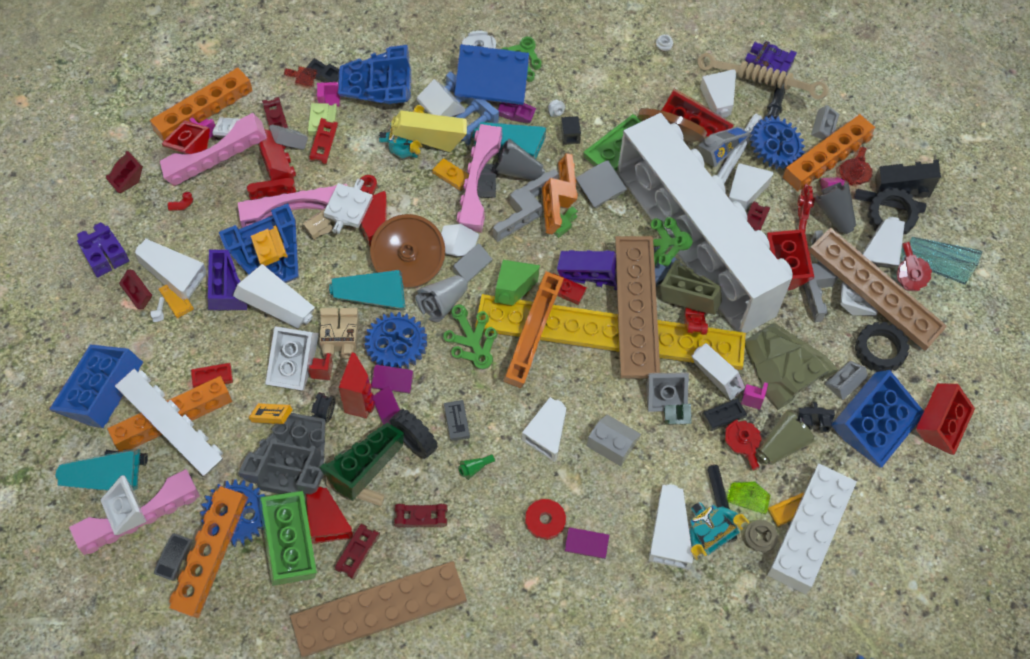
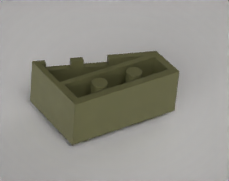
M675 260L660 285L662 301L712 315L716 314L722 303L721 286L703 275L700 277L695 274L693 269L685 268L678 260Z

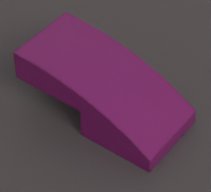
M501 102L498 111L500 117L522 123H531L536 108L526 103L518 105Z

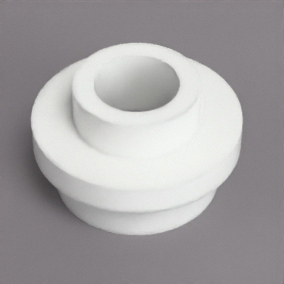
M661 35L656 41L657 48L663 51L670 50L673 46L672 38L669 35Z
M559 100L552 101L548 106L550 115L553 117L560 116L565 110V104Z

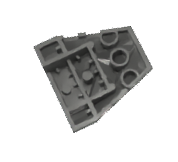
M290 413L284 424H276L271 429L272 434L266 440L263 438L259 442L260 447L254 453L250 452L246 456L238 473L240 477L248 482L256 483L262 491L276 494L303 491L304 495H310L317 492L324 476L320 466L324 464L326 421L322 418Z

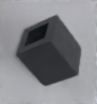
M561 117L560 129L563 145L580 144L581 128L579 117Z

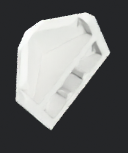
M220 117L213 130V135L224 138L240 119Z
M462 224L444 226L441 232L445 243V253L453 256H465L476 246L479 237L478 233Z
M842 283L840 304L852 315L877 314V310L846 283Z

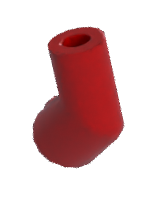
M184 192L180 201L168 202V210L180 211L188 208L194 200L192 193Z

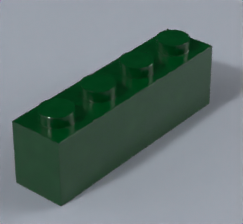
M387 422L367 435V438L362 442L355 443L345 453H340L328 464L324 463L321 465L320 470L336 491L353 501L403 447L404 433Z

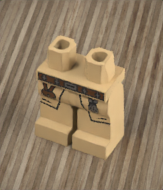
M321 308L320 345L324 358L326 359L327 353H331L333 359L335 352L342 351V358L349 359L351 352L357 351L358 308H340V316L338 308Z

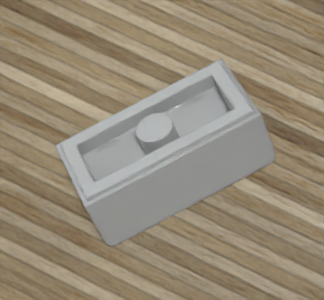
M828 105L820 108L817 112L811 135L823 140L835 132L839 113Z
M270 125L269 128L276 143L299 149L305 148L308 140L306 135L299 131Z
M478 243L454 264L453 273L464 277L468 283L492 262V258Z
M850 361L829 379L825 385L840 399L844 400L868 378L866 367Z

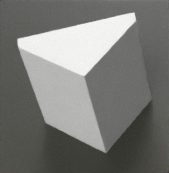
M435 79L417 97V101L429 114L452 117L465 112V108L445 86Z
M121 476L101 499L114 535H119L147 522L132 486L125 476Z

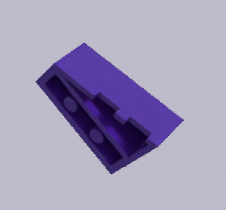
M209 249L208 310H247V303L233 296L237 285L241 281L237 276L229 250Z

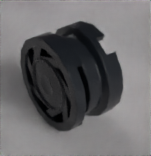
M318 392L315 397L316 401L313 402L311 413H314L312 417L325 419L329 423L334 413L336 398L333 395L328 397L324 393Z

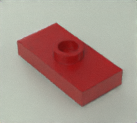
M564 278L557 296L579 305L587 291V287Z
M231 363L191 369L193 388L221 376L224 384L233 383Z

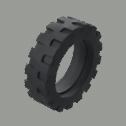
M888 188L883 192H879L868 208L867 216L870 218V225H873L875 231L883 222L879 215V206L884 201L894 200L904 205L907 210L908 219L904 224L903 235L908 234L919 219L918 214L920 210L917 208V201H914L913 196L907 194L903 189L900 191L898 188H893L892 190Z
M874 322L872 325H867L865 329H862L855 342L856 356L858 359L860 358V363L863 366L866 365L867 369L871 371H896L902 366L909 354L910 346L907 344L908 338L903 335L904 332L901 329L898 330L897 326L893 324L888 325L887 322ZM873 336L888 338L894 343L897 355L892 359L878 358L868 349L867 340Z
M400 409L389 420L392 426L404 433L403 442L408 449L410 448L418 457L427 459L438 448V443L434 439V435L429 432L427 426H424L423 422L408 410Z

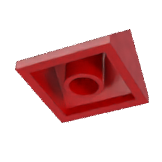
M184 121L161 144L163 147L186 154L199 153L207 150L210 129L206 126Z

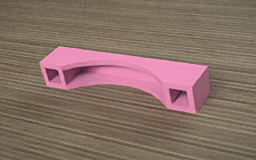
M251 113L238 120L230 132L211 148L194 154L174 153L161 160L160 164L164 179L173 186L181 184L202 171L212 168L214 165L267 139L262 121L255 114Z
M480 124L479 131L476 130L475 141L477 142L471 151L473 160L472 163L469 162L468 173L470 174L469 178L465 179L464 182L466 192L465 195L461 196L460 206H462V210L457 214V222L474 232L482 233L485 220V211L477 194L478 180L486 163L500 150L502 127Z
M337 185L238 202L242 228L272 216L271 210L287 203L291 211L305 208L323 210L327 207Z
M187 469L167 478L157 495L141 507L147 522L119 535H114L108 519L88 517L70 526L69 529L78 549L83 555L96 552L99 547L114 543L119 537L134 533L139 527L151 524L159 517L171 514L185 504L193 503L200 495Z

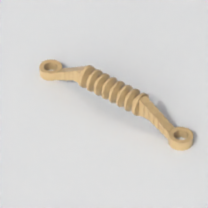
M711 53L701 54L698 58V66L702 70H711L714 67L729 71L735 69L739 73V78H744L746 75L747 80H750L751 77L754 82L758 79L759 83H763L765 80L766 85L771 82L772 86H776L778 82V88H782L784 85L785 90H789L791 86L810 92V95L815 99L825 98L829 92L828 85L823 81H817L813 84L793 78V73H788L786 77V72L782 71L780 74L778 69L773 73V68H769L767 71L766 66L761 68L758 64L754 68L753 63H750L748 66L746 61H743L741 65L718 61ZM705 57L710 59L709 66H705L703 63ZM818 85L823 87L821 95H817L815 92V88Z

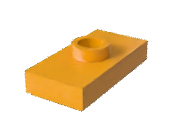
M444 158L432 169L433 174L459 191L464 188L465 179L469 178L468 173Z

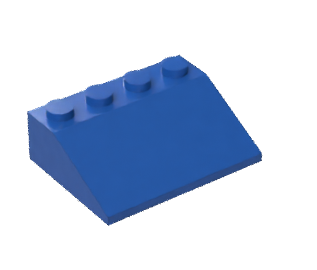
M460 44L454 96L524 105L529 53Z
M90 344L51 405L50 410L86 425L104 428L123 396L115 385L133 369L139 372L143 361L127 348Z
M891 370L874 373L835 419L832 427L846 443L876 466L882 468L918 424L924 411Z

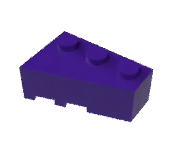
M561 251L557 266L559 276L581 284H585V281L597 283L596 287H602V285L614 286V290H617L615 251Z

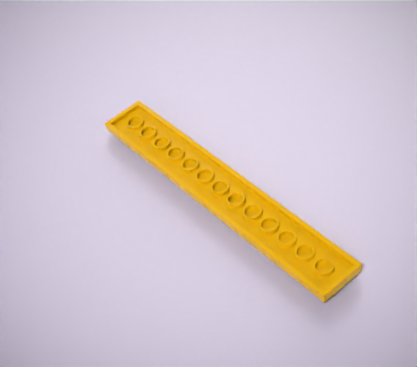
M482 294L478 313L484 311L489 315V321L486 323L483 332L487 328L493 327L498 334L520 337L533 302L519 300L514 305L494 303L495 296ZM553 305L540 340L619 352L618 314ZM486 315L481 316L480 320H484ZM657 320L659 358L695 363L692 355H694L697 348L707 343L732 367L742 370L746 333L708 327L707 335H701L700 332H693L692 334L686 332L685 324Z

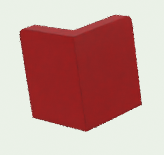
M327 353L326 359L313 358L312 365H309L308 368L311 379H331L333 368L331 353Z

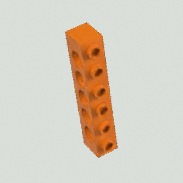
M237 67L150 119L153 131L164 141L184 121L190 122L189 119L193 117L197 123L202 122L252 92L250 79Z
M859 114L786 167L783 179L796 191L801 190L805 184L809 186L814 179L822 177L826 170L833 169L837 162L845 160L849 153L852 151L856 152L864 142L868 143L874 136L875 126Z
M221 376L169 399L180 409L177 413L181 417L186 415L191 421L232 402ZM142 413L107 428L118 451L133 449L163 435Z
M222 486L214 492L212 506L205 513L203 519L205 523L202 530H199L195 537V547L187 556L188 563L185 571L183 570L180 573L177 590L170 597V609L195 618L200 617L248 500V497L244 494ZM227 506L228 512L221 516L220 511L222 507ZM215 526H219V527H220L219 533H218L217 535L213 536V535H212V530H213V528H214ZM207 546H211V553L208 556H204V549ZM199 566H202L203 572L197 577L195 571ZM193 586L194 594L188 597L187 590Z

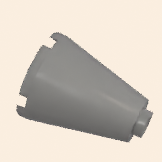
M456 275L420 288L416 295L419 309L423 314L427 313L430 316L429 320L440 322L467 291V281L464 277Z

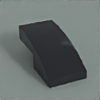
M315 58L312 59L304 71L308 76L323 83L337 82L339 80V69L330 63L325 65Z

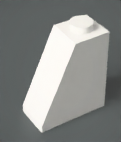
M735 69L703 76L700 89L710 110L723 118L731 115L734 104Z
M738 163L729 199L732 203H740L746 210L770 185L773 172Z
M896 217L885 219L862 254L877 266L891 268L899 266L905 222L899 221V218Z
M707 343L695 350L694 355H692L695 364L730 401L745 388L739 372Z
M550 397L522 432L523 442L553 462L557 460L566 415L565 405L561 401Z

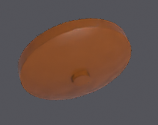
M641 108L638 112L637 118L641 122L662 113L669 124L676 123L683 133V141L700 142L704 141L707 135V131L704 128L680 116L650 108Z
M402 214L388 219L377 229L371 241L370 255L377 273L400 270L402 272L403 288H417L433 280L440 272L445 260V243L440 231L431 221L414 214Z

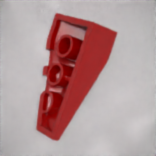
M675 88L661 111L680 116L698 124L707 131L706 137L731 129L734 126L728 120Z

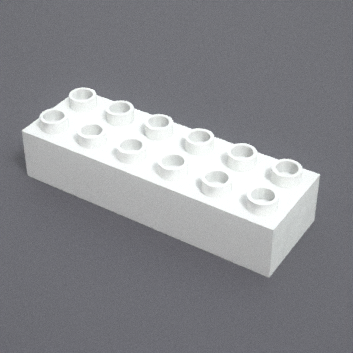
M659 113L623 131L617 170L618 176L651 220L654 218L663 221L664 226V221L667 217L674 218L681 232L689 233L693 240L691 247L688 250H680L677 254L688 268L694 270L695 274L700 277L703 275L721 286L722 303L719 310L734 330L747 333L777 317L793 276L789 264L784 259L777 260L769 250L770 245L766 235L760 230L754 231L747 222V214L743 206L738 202L732 203L727 197L722 180L717 175L711 176L704 168L702 155L697 149L690 150L685 144L680 127L676 123L669 124L662 113ZM665 227L670 237L676 238L672 230Z

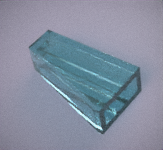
M911 237L909 241L913 255L915 254L917 258L920 257L925 262L927 261L933 273L966 285L977 268L983 252L977 249L917 237ZM902 248L901 252L904 253V255H903V257H902V261H903V260H904V257H906V256H905L904 249Z

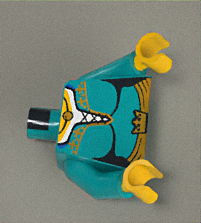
M417 105L413 112L424 113L425 109L421 105ZM391 125L390 132L379 133V142L389 143L390 153L402 159L407 157L418 158L421 152L419 148H422V144L418 140L412 141L393 135V127Z
M701 502L694 504L691 510L696 517L690 521L692 527L689 529L691 553L695 560H698L697 556L699 554H704V556L710 555L740 533L738 528L743 530L741 525L744 522L749 524L748 519L743 514H738L725 507L717 508L715 505H711L706 509Z

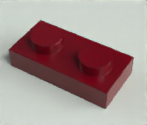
M127 269L119 284L136 308L144 309L153 295L136 272Z

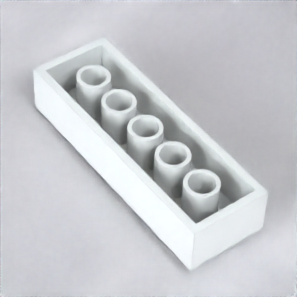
M133 369L115 387L204 477L208 475L223 460L221 457L222 451L215 444L210 446L206 442L208 437L200 429L196 432L192 428L193 422L186 415L181 417L177 413L180 409L171 400L167 402L163 398L166 395L157 385L152 387L149 384L151 380L142 370L137 372Z
M821 464L817 465L767 576L805 595L808 593L815 581L857 481Z

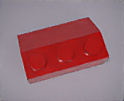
M264 129L267 139L258 143V147L270 180L292 178L294 180L293 177L296 176L294 167L289 165L291 159L289 153L284 152L286 146L276 143L271 131Z
M805 230L767 232L766 237L770 245L769 250L777 260L784 259L792 270L793 276L788 290H793L814 279Z
M351 352L339 385L343 409L346 414L367 419L369 412L372 413L375 406L373 393L371 392L372 384H370L369 376L356 353Z
M937 383L916 428L924 442L950 455H955L975 410V407L959 384Z

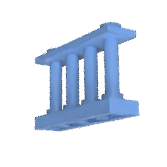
M452 72L446 75L445 87L449 92L455 93L457 76ZM455 97L459 103L466 102L469 105L465 112L455 116L456 118L464 119L472 112H477L481 115V117L467 127V135L461 140L467 145L471 144V132L479 127L480 122H499V111L486 100Z

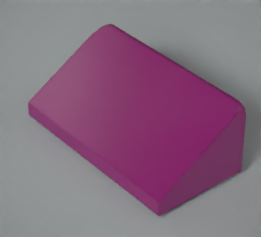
M375 365L372 388L382 390L390 386L394 392L410 394L414 378L413 370Z
M387 386L373 395V401H375V406L383 425L387 422L391 424L389 420L400 410L391 387Z
M569 527L565 552L606 559L610 535Z

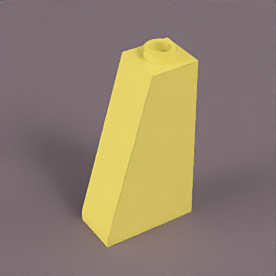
M401 110L391 121L393 135L412 141L418 140L421 144L451 152L467 135V119Z

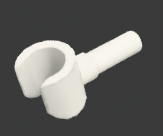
M163 297L159 299L157 310L151 311L153 322L164 320L162 311Z

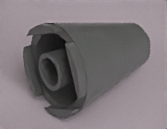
M511 139L506 140L498 154V162L495 161L493 171L496 173L533 181L545 173L544 165Z
M844 181V185L841 182L821 190V195L818 196L816 193L813 196L815 202L839 233L848 234L854 231L856 220L850 187L847 181Z

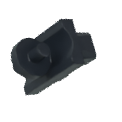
M812 401L810 407L798 408L795 420L800 423L804 422L809 430H812L813 425L819 426V431L828 433L832 427L835 410L818 407L817 402Z

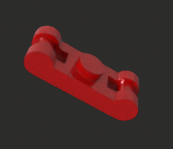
M325 118L320 119L309 160H319L327 165L339 122L333 121L332 123L326 121ZM324 128L331 129V130H330V132H328V131H325ZM317 150H324V154L317 153Z
M283 178L250 183L247 186V192L250 200H256L263 197L296 193V188L292 178Z
M685 308L684 322L687 333L700 332L701 335H707L708 324L705 320V312Z

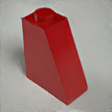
M385 191L372 195L373 199L359 226L369 247H371V241L377 229L387 221L388 202Z
M319 486L317 492L310 495L306 494L312 544L352 539V528L327 488Z

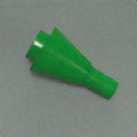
M491 454L484 458L460 461V466H458L459 473L462 477L469 480L483 469L484 466L495 462V458Z

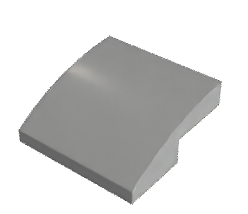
M608 160L576 178L596 209L627 190Z

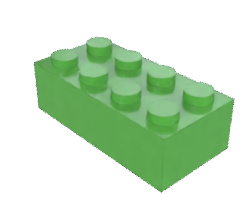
M303 491L261 497L259 506L272 586L315 579L317 570Z

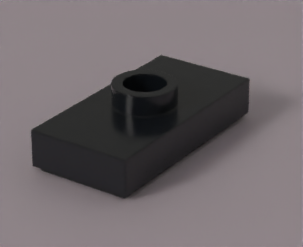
M737 398L704 411L702 416L710 431H714L731 424L735 420L739 421L746 418L747 413Z

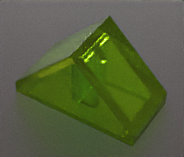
M755 481L731 483L727 499L730 504L766 515L771 495Z

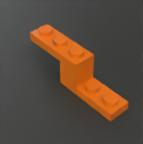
M566 153L558 162L559 180L550 178L542 187L547 234L553 235L561 227L560 207L569 209L578 198L574 172L575 164L572 154Z

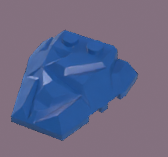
M408 45L391 46L385 48L386 52L382 54H370L371 58L362 61L359 58L341 65L339 69V96L387 104L407 102L408 99H411L412 73Z
M288 203L271 210L272 216L241 229L234 225L219 232L225 249L229 250L231 256L250 275L261 265L251 236L266 229L271 230L274 228L273 226H276L288 257L285 258L283 256L279 258V261L265 267L285 283L299 278L296 220Z

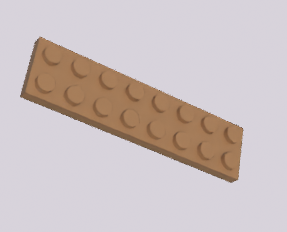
M831 227L808 250L810 254L891 323L897 326L898 329H901L905 335L924 351L931 346L947 327L945 323Z
M615 236L620 378H648L649 373H660L653 236Z
M454 561L290 615L301 656L304 658L466 603L467 599Z

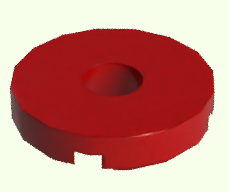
M540 499L528 507L525 515V524L528 531L534 537L550 540L562 533L566 524V514L558 502L551 499ZM548 515L551 518V522L544 524L540 521V517Z

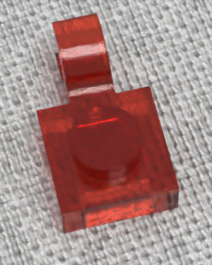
M301 66L298 67V71L285 68L284 75L296 78V84L313 87L317 70Z

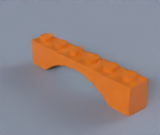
M545 271L503 382L518 388H522L539 340L564 278Z

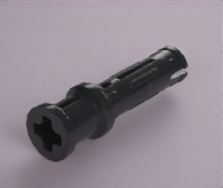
M778 82L772 102L767 106L768 112L764 118L767 117L769 119L773 116L776 119L782 113L783 108L781 105L785 89L784 85L782 88H778Z

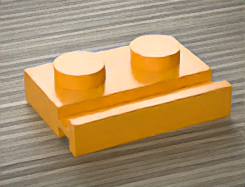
M273 226L274 228L271 230L266 229L251 236L261 265L267 266L279 261V258L283 256L285 258L288 257L276 226Z

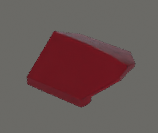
M126 151V154L121 156L114 164L109 175H106V179L120 194L139 183L143 169L141 163L130 151Z

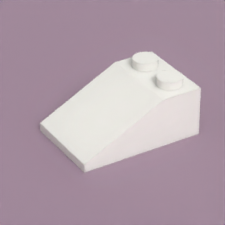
M275 327L265 384L304 391L309 376L308 368L309 365H312L316 353L319 333Z

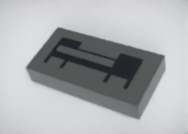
M464 401L444 403L450 442L469 439L470 433Z

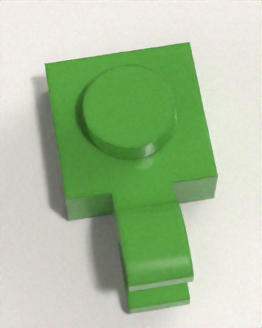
M573 206L567 210L564 216L560 213L562 224L554 232L558 238L572 228L571 222L578 217L576 215L578 211Z

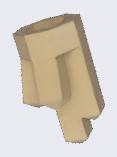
M326 208L303 223L305 230L313 240L320 235L331 232L333 226L328 224L333 219L324 217Z

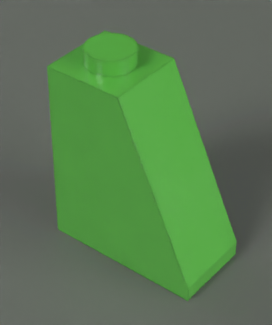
M503 260L496 285L494 303L514 305L538 282L540 265Z

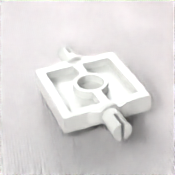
M357 179L354 187L337 184L324 211V217L333 219L336 222L332 229L334 233L337 231V234H340L343 225L359 228L373 199L372 194L360 190L364 184L363 180Z

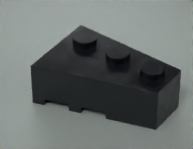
M939 159L927 164H921V161L915 162V165L903 166V163L880 166L875 175L876 192H883L888 188L889 190L898 188L900 191L902 189L905 190L907 194H911L913 197L930 198L941 178Z

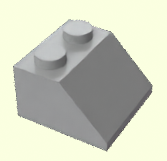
M606 415L597 423L589 435L587 447L617 465L622 466L641 434L613 417Z

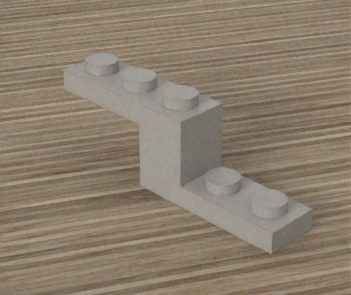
M555 169L545 172L540 178L530 181L526 186L516 189L510 194V205L517 213H513L508 219L498 222L493 227V238L497 242L542 216V205L535 197L542 194V187L550 178L558 180V173Z
M822 230L814 232L811 240L812 245L823 235ZM817 260L818 263L812 264L814 279L803 284L815 323L822 322L825 314H827V306L821 298V288L833 287L836 279H838L819 260Z

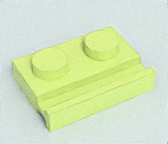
M311 103L308 126L309 135L316 136L321 118H325L326 121L332 123L333 121L336 122L337 104ZM324 128V130H325V131H328V132H330V130H331V129Z

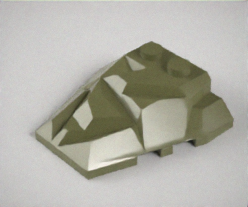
M776 323L769 325L745 340V347L752 364H755L758 371V379H761L762 384L764 382L768 383L765 396L777 410L792 402L798 392L818 379L824 381L838 371L826 355Z

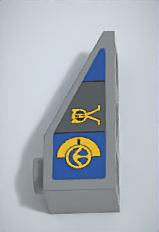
M739 126L711 134L698 145L704 162L716 167L745 142L751 134Z

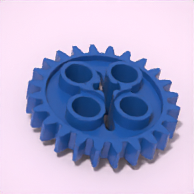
M773 116L769 119L767 117L763 120L760 119L750 132L752 135L750 140L753 141L751 146L756 148L753 152L759 153L757 158L762 157L763 163L769 162V167L774 164L775 169L781 167L784 170L805 153L803 151L805 145L801 144L804 139L799 138L801 133H796L797 127L792 128L791 122L786 124V119L780 121L779 116L776 119Z
M391 312L388 318L383 314V320L376 318L377 324L371 323V329L366 330L367 336L364 337L366 342L364 343L365 349H367V355L370 356L371 361H376V365L383 364V366L402 368L405 365L409 369V363L416 365V359L421 360V354L426 353L424 348L427 347L425 328L421 327L420 321H415V317L409 319L407 313L404 317H401L400 312H398L397 316H394ZM394 329L393 332H388L387 330ZM412 335V337L406 338L405 336ZM381 345H387L385 348H380ZM399 351H405L403 354H398Z
M235 479L233 485L226 481L225 488L244 494L248 497V500L231 539L234 547H236L237 541H240L244 546L245 539L253 542L252 535L260 536L258 529L263 530L259 504L261 497H265V494L259 495L261 492L260 488L253 490V483L247 487L245 480L242 481L241 485H238ZM205 496L208 503H202V508L205 509V511L200 512L202 517L205 516V513L212 506L211 496ZM224 506L226 507V510L223 513H220L221 516L225 515L228 512L227 506ZM247 513L255 514L251 520L245 519L244 516ZM215 526V527L213 528V530H212V535H213V536H215V535H217V534L219 533V531H220V527H219V526Z

